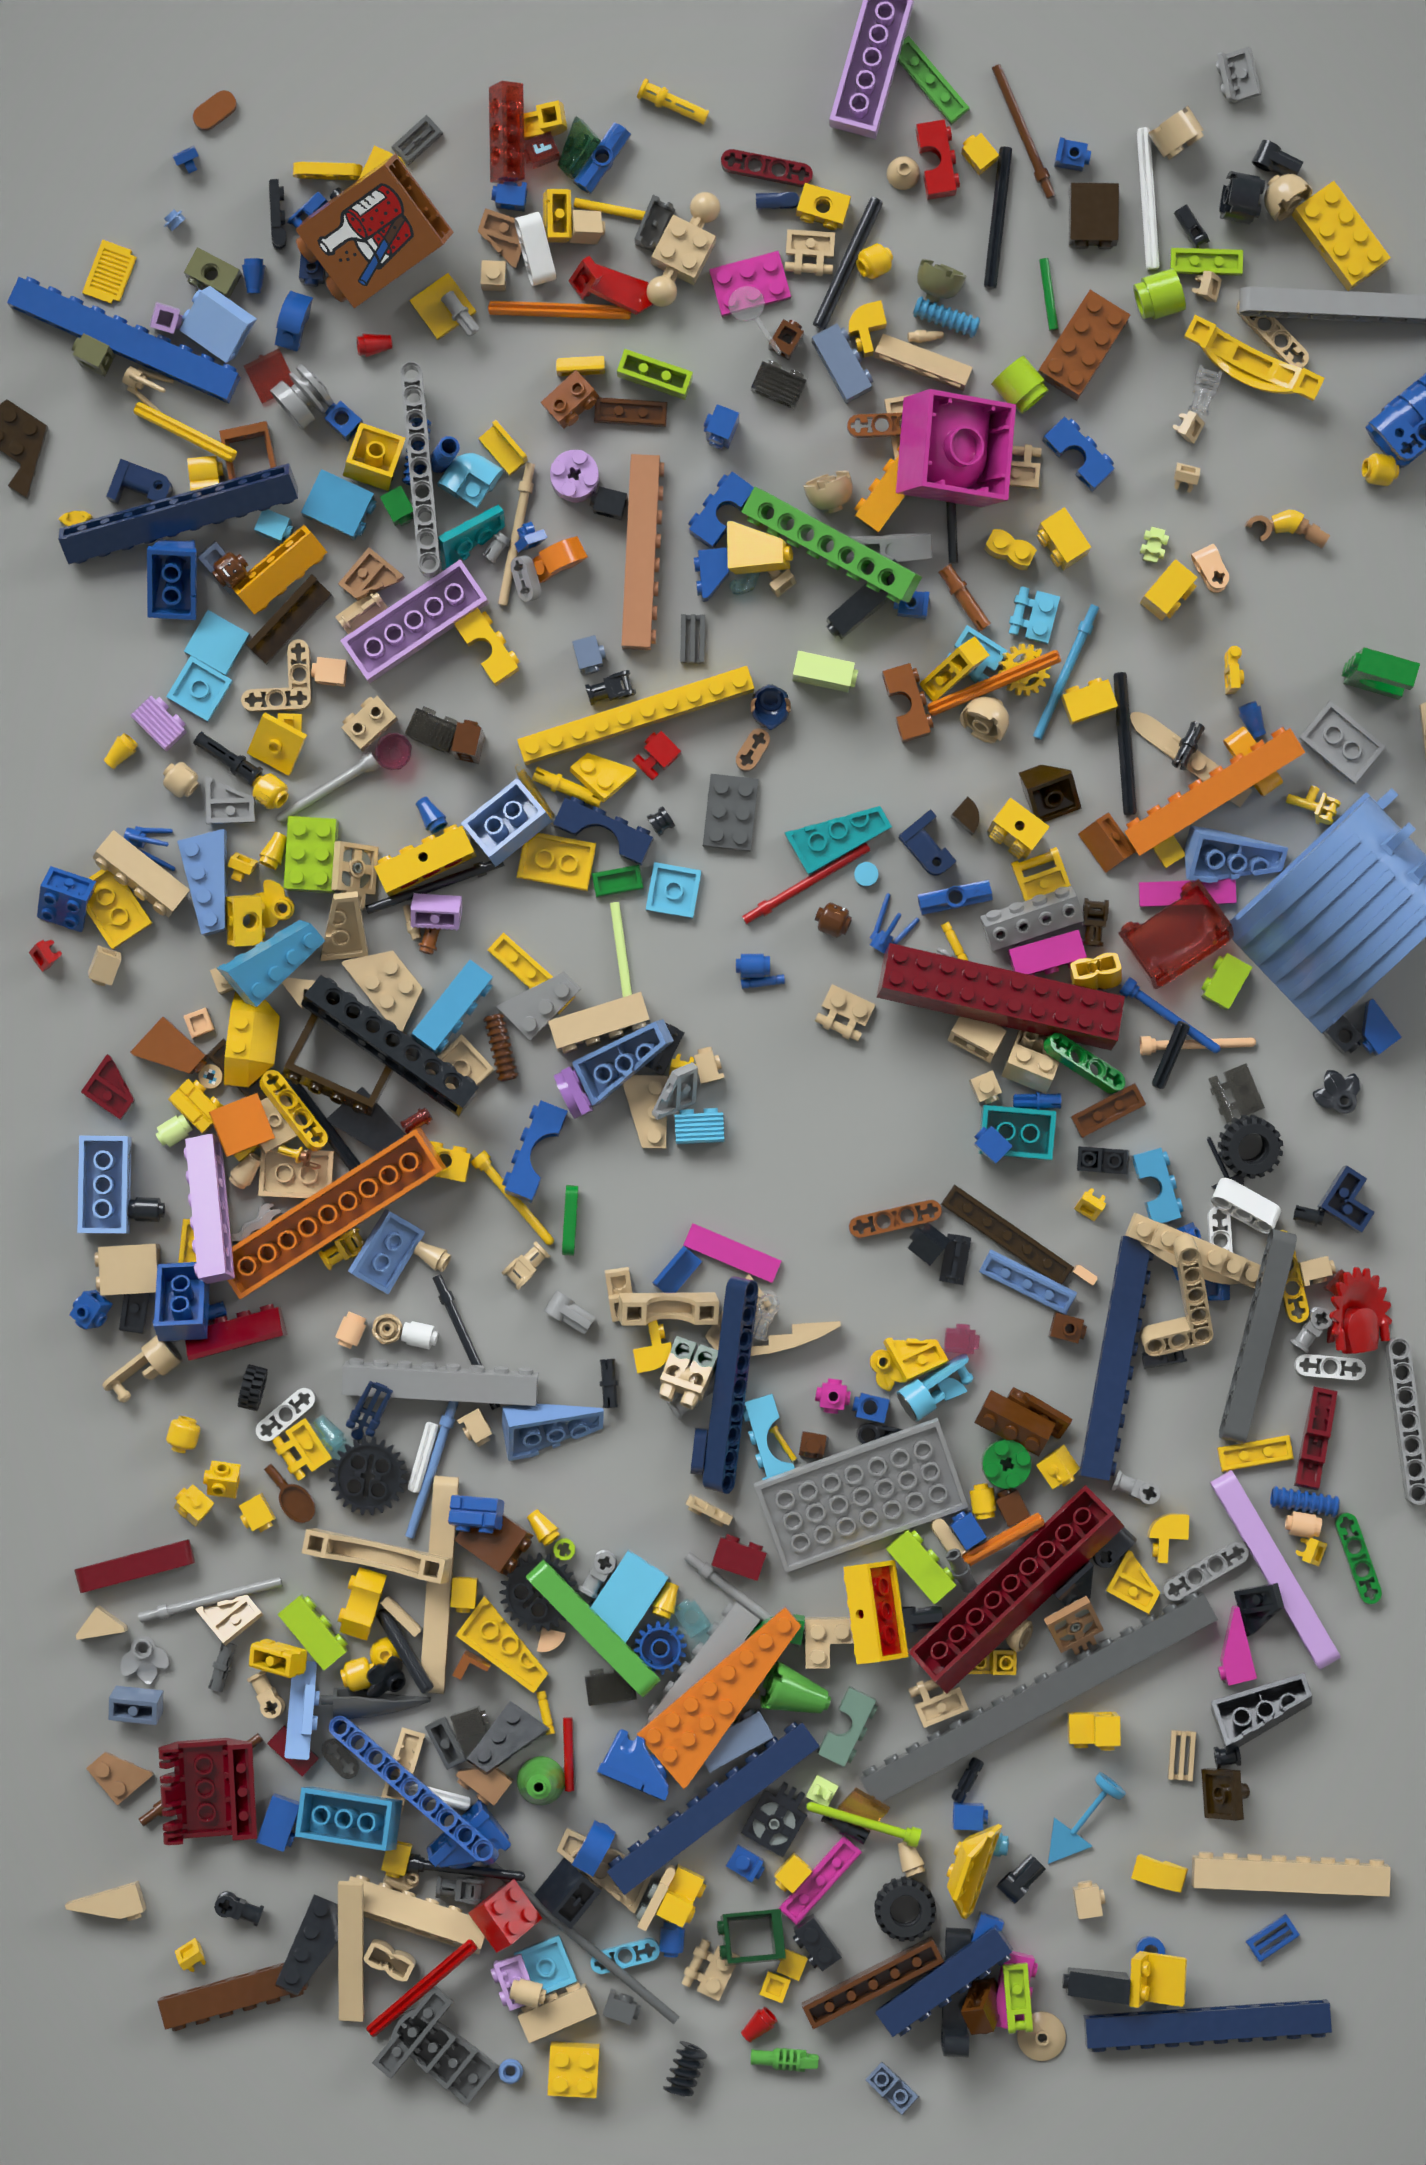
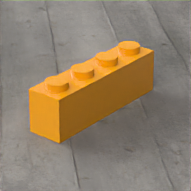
M899 455L895 460L892 458L888 460L882 469L886 473L881 480L876 478L868 488L871 491L870 495L866 500L862 497L854 508L857 511L854 516L876 533L881 530L905 497L903 494L896 493Z
M303 524L249 570L247 578L232 589L255 615L257 612L264 610L272 599L283 594L292 582L302 578L305 571L312 565L318 564L328 552Z

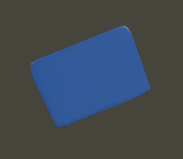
M1205 1280L1208 1301L1230 1300V1284H1220Z

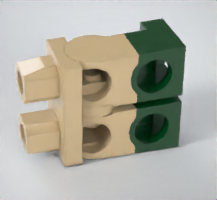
M676 1336L664 1371L660 1377V1398L672 1402L676 1392L683 1394L680 1402L681 1405L693 1410L698 1400L702 1401L704 1398V1393L716 1369L718 1350L701 1344L697 1348L696 1342Z

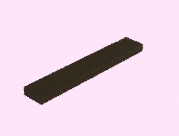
M955 1184L941 1203L946 1209L1034 1270L1061 1285L1074 1268Z

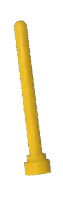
M483 1150L470 1163L475 1169L478 1168L480 1171H484L545 1244L552 1245L554 1238L522 1200L505 1193L506 1186L502 1185L504 1179L491 1165L490 1155Z

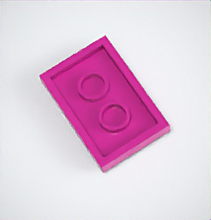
M779 251L709 269L721 317L791 299Z

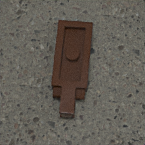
M1013 1387L1007 1396L1008 1399L1056 1423L1051 1433V1436L1056 1439H1060L1072 1422V1418L1037 1397L1030 1395V1393H1024Z

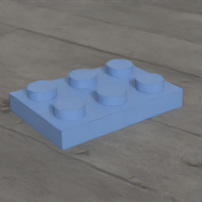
M385 1209L348 1272L389 1294L412 1256L415 1247L424 1236L425 1231Z

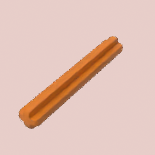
M1035 1513L962 1554L965 1562L972 1566L1042 1527L1045 1524L1044 1519L1039 1513Z

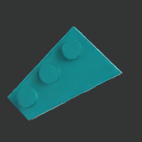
M499 505L485 510L478 516L438 536L443 571L461 558L463 561L470 556L469 552L476 545H484L494 534L496 535L505 527L504 510Z

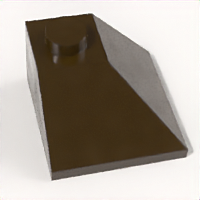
M1038 765L1018 773L1031 813L1043 822L1082 809L1071 770Z

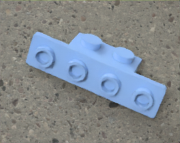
M306 1661V1671L304 1674L291 1678L285 1758L308 1760L312 1730H317L318 1716L313 1715L314 1705L319 1706L320 1691H315L317 1663L313 1661Z

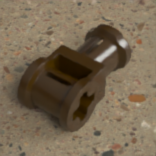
M1084 898L1082 915L1084 919L1083 926H1086L1085 940L1082 941L1083 945L1104 947L1102 930L1106 927L1108 919L1109 900L1100 902L1089 901L1088 898Z

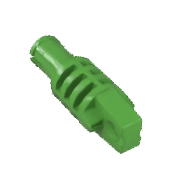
M777 2047L773 2051L751 2049L750 2065L772 2066L775 2070L805 2072V2069H818L819 2056L806 2053L807 2050Z

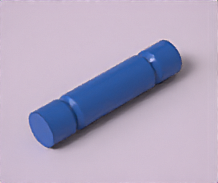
M784 974L766 976L764 978L741 979L742 989L785 984Z

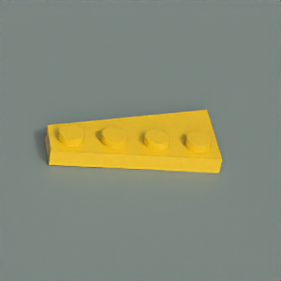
M484 1596L455 1636L534 1693L548 1675L547 1670L487 1597Z

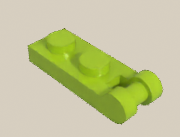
M1003 1964L1008 2034H1013L1020 2030H1025V2033L1033 2032L1028 1964ZM1024 2014V2020L1015 2021V2015Z

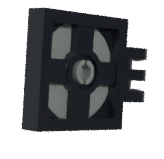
M785 1781L776 1796L767 1790L763 1792L741 1831V1834L781 1857H784L807 1817L805 1812L798 1809L805 1793L801 1791L797 1799H794L793 1795L797 1788L792 1786L787 1795L784 1793L788 1787V1783Z

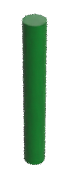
M1049 258L1039 259L1048 326L1049 331H1055L1059 328Z

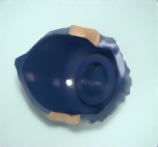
M768 684L753 694L751 713L757 723L769 730H773L787 720L791 712V702L786 691L778 688L776 685Z

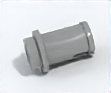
M501 532L493 535L495 538L482 554L494 564L506 546H510L508 543L511 539Z

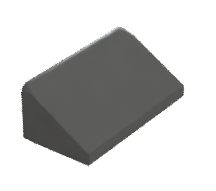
M446 1717L437 1719L425 1726L447 1770L467 1761Z

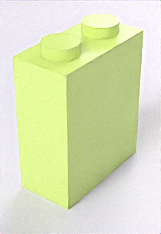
M798 651L792 681L849 693L850 687H855L858 670L854 669V662Z

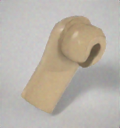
M406 1873L405 1876H400V1878L385 1875L383 1883L391 1885L393 1889L402 1892L403 1890L408 1891L416 1887L420 1878L418 1874Z

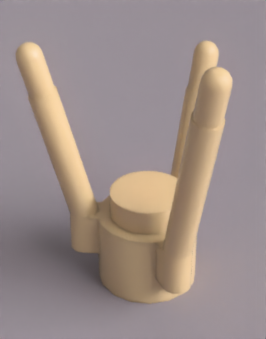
M130 366L122 379V382L128 386L127 391L137 396L144 404L161 412L137 389L142 390L147 385L165 393V388L147 380V377L168 383H174V380L146 371L140 367L136 369Z

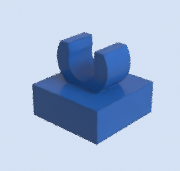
M195 146L172 155L177 166L184 163L188 174L197 170L193 161L194 158L199 156Z
M528 522L523 524V527L517 529L521 539L514 545L519 553L537 547L548 537L544 529L535 532L533 523Z

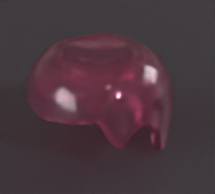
M388 733L377 742L375 758L378 764L390 771L400 770L410 760L412 745L406 736L399 733Z

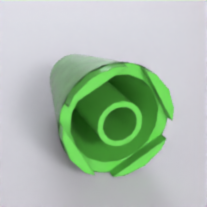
M776 1661V1665H773L766 1675L762 1687L766 1689L765 1696H760V1705L764 1709L821 1714L823 1710H827L831 1701V1697L828 1696L826 1689L779 1661Z
M537 1756L526 1761L519 1769L517 1775V1787L521 1796L526 1801L535 1805H547L557 1800L565 1787V1776L562 1767L553 1759L544 1756ZM538 1782L542 1783L543 1788L537 1787L535 1784Z

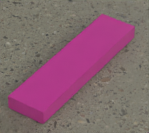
M1221 879L1213 883L1195 880L1138 883L1139 907L1237 903L1236 879Z
M692 1223L683 1246L773 1283L781 1264V1260L694 1223Z
M843 1835L814 1867L812 1873L779 1906V1909L797 1925L858 1858L862 1851Z

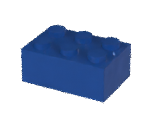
M197 1262L157 1264L154 1328L158 1341L207 1339L210 1284L201 1281L196 1276L194 1265Z

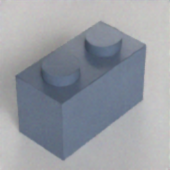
M115 1686L109 1697L108 1720L157 1725L163 1714L164 1690Z

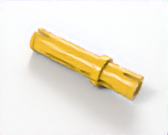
M537 766L531 781L551 788L552 792L559 791L599 808L601 800L588 788L562 778V774L558 773L555 775Z

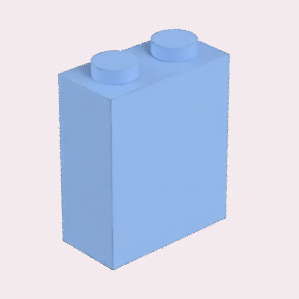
M211 286L203 290L199 289L192 298L193 306L182 316L183 324L180 331L227 363L237 356L257 318Z

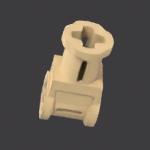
M537 1241L533 1243L534 1246L524 1256L521 1254L501 1272L503 1276L507 1275L516 1284L517 1290L537 1271L536 1267L545 1258L549 1259L551 1257ZM537 1253H539L537 1257L530 1261ZM513 1270H515L522 1278H519Z
M261 1671L248 1678L247 1681L248 1683L251 1682L257 1693L256 1698L260 1704L263 1716L270 1719L276 1718L284 1712L286 1704L283 1698L278 1695L275 1687L271 1686L266 1676L267 1672ZM271 1703H277L278 1707L275 1708V1711H269L268 1706Z

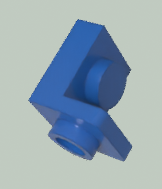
M739 1844L726 1864V1867L745 1877L750 1883H752L754 1878L758 1880L765 1869L762 1865L764 1862L763 1858Z

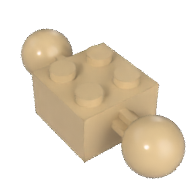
M701 192L693 197L690 203V212L693 217L690 222L675 215L671 217L651 256V264L664 270L662 276L653 278L647 286V297L653 305L666 307L674 302L677 296L675 284L677 277L695 285L716 244V236L702 229L705 223L714 221L720 213V202L714 194Z

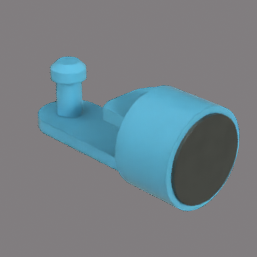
M961 1354L953 1358L921 1381L915 1379L897 1391V1397L902 1407L913 1420L918 1422L937 1409L936 1404L946 1396L940 1390H935L932 1393H929L928 1390L955 1371L961 1377L960 1381L962 1384L967 1385L973 1381L972 1373H969L965 1367V1364L969 1361L967 1354Z

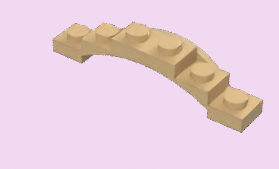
M1134 1213L1125 1236L1138 1240L1150 1252L1177 1268L1173 1247L1174 1241L1178 1236L1190 1234ZM1190 1235L1194 1238L1199 1250L1205 1280L1220 1284L1241 1283L1255 1289L1260 1264Z

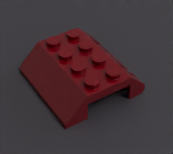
M232 1738L177 1741L158 1748L159 1759L163 1760L159 1762V1768L170 1769L174 1767V1772L160 1776V1782L162 1783L160 1786L161 1806L164 1807L162 1815L166 1817L177 1815V1819L163 1824V1831H166L163 1833L164 1845L183 1844V1839L226 1835H232L233 1841L257 1839L252 1742Z

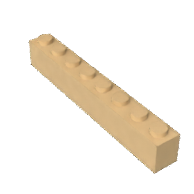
M1203 1851L1199 1852V1856L1192 1855L1191 1885L1193 1888L1390 1897L1391 1867L1388 1864H1384V1860L1369 1859V1863H1360V1859L1345 1858V1862H1335L1333 1857H1321L1320 1861H1311L1309 1856H1296V1860H1287L1285 1855H1272V1859H1264L1261 1854H1247V1858L1238 1857L1237 1853H1223V1857L1213 1856V1852Z

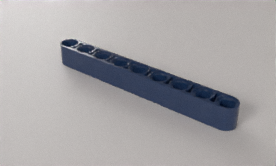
M735 1276L728 1280L725 1291L703 1472L704 1488L724 1494H729L735 1485L758 1299L757 1282Z

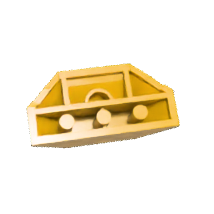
M235 991L230 1009L225 1050L224 1085L249 1088L275 1065L280 1016L266 999L255 1007L245 1003Z
M1000 1824L969 1835L964 1841H959L955 1848L954 1855L957 1857L955 1863H952L947 1871L946 1876L949 1877L947 1888L963 1919H967L974 1912L1002 1829Z

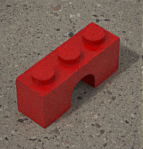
M945 119L916 124L915 131L919 153L931 152L937 155L940 160L937 168L924 171L923 179L927 200L955 196L956 188L960 187L958 173L953 171L956 157L955 151L950 150L949 141H952L950 126L946 127Z

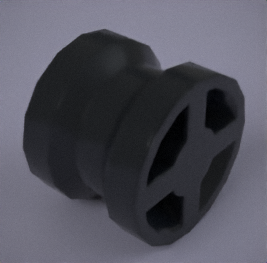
M663 806L658 808L657 813L646 816L659 837L664 834V830L667 828L672 829L676 826Z

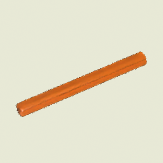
M489 301L488 304L490 315L625 320L631 318V312L617 305Z
M1053 650L931 702L927 705L931 716L938 715L1061 662V656L1057 650Z

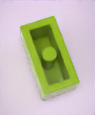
M1226 953L1223 957L1218 956L1212 967L1216 971L1212 978L1207 977L1201 987V990L1204 991L1201 997L1226 1011L1231 1007L1252 969V966L1229 953Z

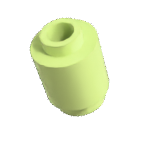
M183 1114L180 1116L175 1115L157 1127L159 1132L156 1133V1136L163 1146L167 1144L169 1147H172L188 1137L189 1132L193 1128Z

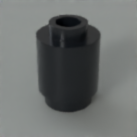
M136 1197V1199H130L129 1201L130 1219L142 1222H159L160 1217L165 1216V1203H161L160 1198Z

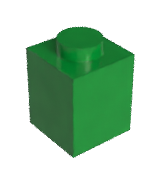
M402 486L380 496L395 526L398 524L404 526L413 521V507Z

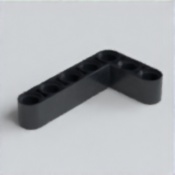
M946 1927L944 1961L971 1942V1929ZM969 1989L962 1994H959L957 1991L950 1996L952 2000L942 2007L941 2049L943 2056L969 2057V2033L966 2022L961 2014Z

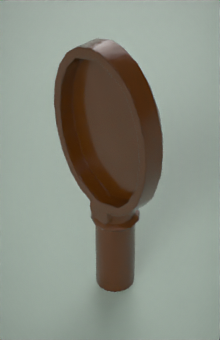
M272 1464L268 1465L264 1470L274 1481L276 1487H279L281 1490L279 1493V1503L284 1513L290 1519L299 1523L310 1521L316 1511L315 1503L310 1493L300 1485L288 1484L285 1481L286 1479L279 1474Z

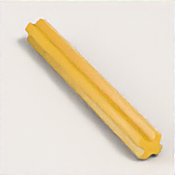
M138 402L135 405L134 414L226 461L233 462L235 460L237 451L144 403Z

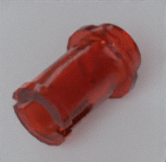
M425 1107L423 1109L419 1108L417 1113L400 1123L403 1129L405 1128L406 1134L425 1124L429 1125V1122L433 1119Z

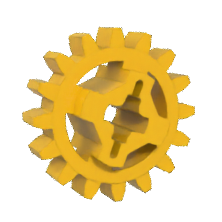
M1019 644L1018 649L1015 646L1010 647L1011 654H1002L1006 660L998 663L1003 666V670L998 671V674L1039 657L1042 649L1034 651L1033 644H1029L1027 648L1025 644ZM1023 654V656L1020 657V660H1018L1017 662H1013V659L1016 656ZM1051 667L1009 684L1006 690L1012 691L1015 689V695H1020L1023 690L1024 696H1030V690L1033 693H1038L1039 689L1037 686H1046L1043 679L1050 678L1046 670ZM1031 678H1036L1032 684L1026 686Z

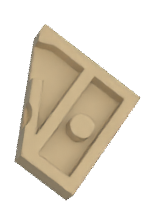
M691 1493L685 1504L689 1506L688 1510L699 1516L702 1513L710 1516L709 1521L720 1527H723L724 1524L729 1526L733 1519V1515Z

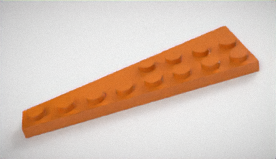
M786 1606L637 1732L638 1736L645 1739V1745L683 1789L691 1782L800 1629L801 1624Z

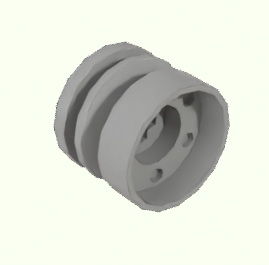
M300 364L296 369L302 376L301 379L291 372L289 376L294 383L293 386L290 387L281 380L270 392L301 429H304L315 420L310 411L312 407L323 413L325 410L319 401L322 400L329 407L334 402L321 380L313 372Z

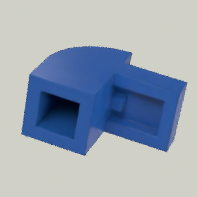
M293 291L288 293L276 325L278 329L274 345L296 352L299 350L303 329L310 316L313 297Z
M594 1820L574 1858L572 1866L593 1877L607 1853L616 1832L607 1824Z

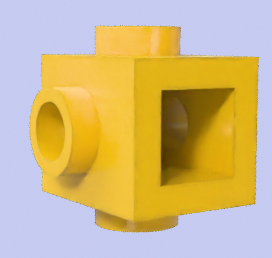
M212 1461L210 1470H205L203 1484L207 1485V1495L236 1499L240 1483L241 1465Z

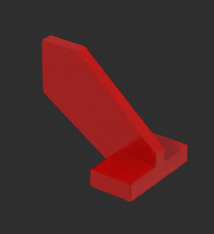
M590 255L580 262L568 280L582 300L593 293L635 315L653 306L647 297L648 282L595 264Z

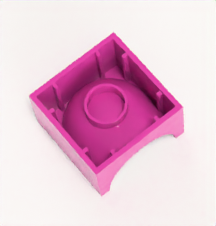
M933 389L904 397L896 493L981 508L1008 501L1016 404Z

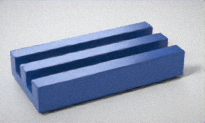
M1284 1914L1247 1939L1246 1943L1258 1961L1261 1962L1299 1937L1300 1934L1288 1916ZM1286 1922V1926L1254 1946L1253 1943ZM1287 1931H1292L1290 1935L1260 1954L1258 1952Z

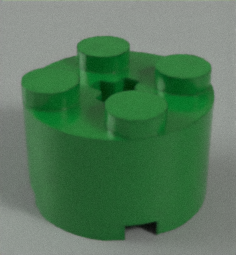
M1006 1439L997 1440L991 1443L983 1452L981 1458L982 1471L987 1480L993 1485L1004 1489L1016 1488L1030 1474L1031 1457L1026 1448L1020 1443ZM1010 1457L1012 1467L1002 1470L1003 1465L1000 1464V1461Z

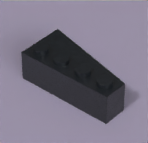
M1305 1673L1211 1701V1711L1226 1755L1312 1704V1693Z

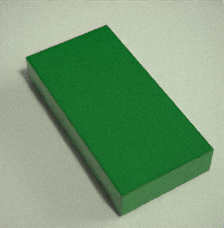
M639 865L592 873L596 898L644 889Z

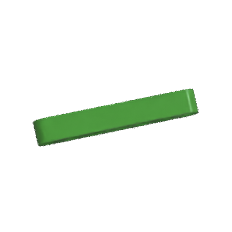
M542 1560L526 1575L529 1582L640 1696L644 1698L661 1681L644 1661L545 1560Z

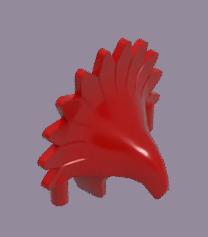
M1354 1267L1352 1274L1344 1272V1283H1336L1339 1296L1331 1297V1302L1336 1310L1329 1314L1332 1323L1327 1330V1343L1335 1342L1336 1350H1341L1343 1354H1356L1378 1349L1379 1330L1380 1341H1390L1389 1325L1392 1324V1320L1385 1313L1390 1309L1391 1303L1383 1301L1387 1288H1379L1380 1277L1378 1275L1371 1277L1369 1268H1364L1361 1273L1359 1267Z

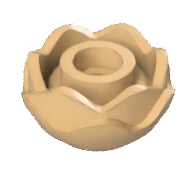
M387 1313L378 1316L373 1322L372 1334L382 1344L396 1342L402 1334V1323L393 1314ZM387 1326L390 1328L389 1331L385 1330Z

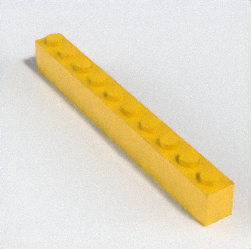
M744 666L517 739L526 766L753 693L755 688L748 666Z

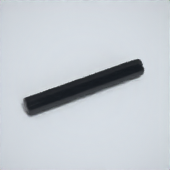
M385 1608L380 1610L376 1617L420 1692L425 1694L431 1691L434 1685L394 1617Z

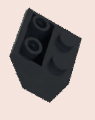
M564 1857L534 1895L556 1918L572 1929L601 1893L603 1887L595 1883L582 1870L572 1866V1863Z

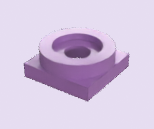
M573 1067L565 1068L554 1075L560 1093L574 1119L593 1111L592 1104L584 1092L582 1083Z

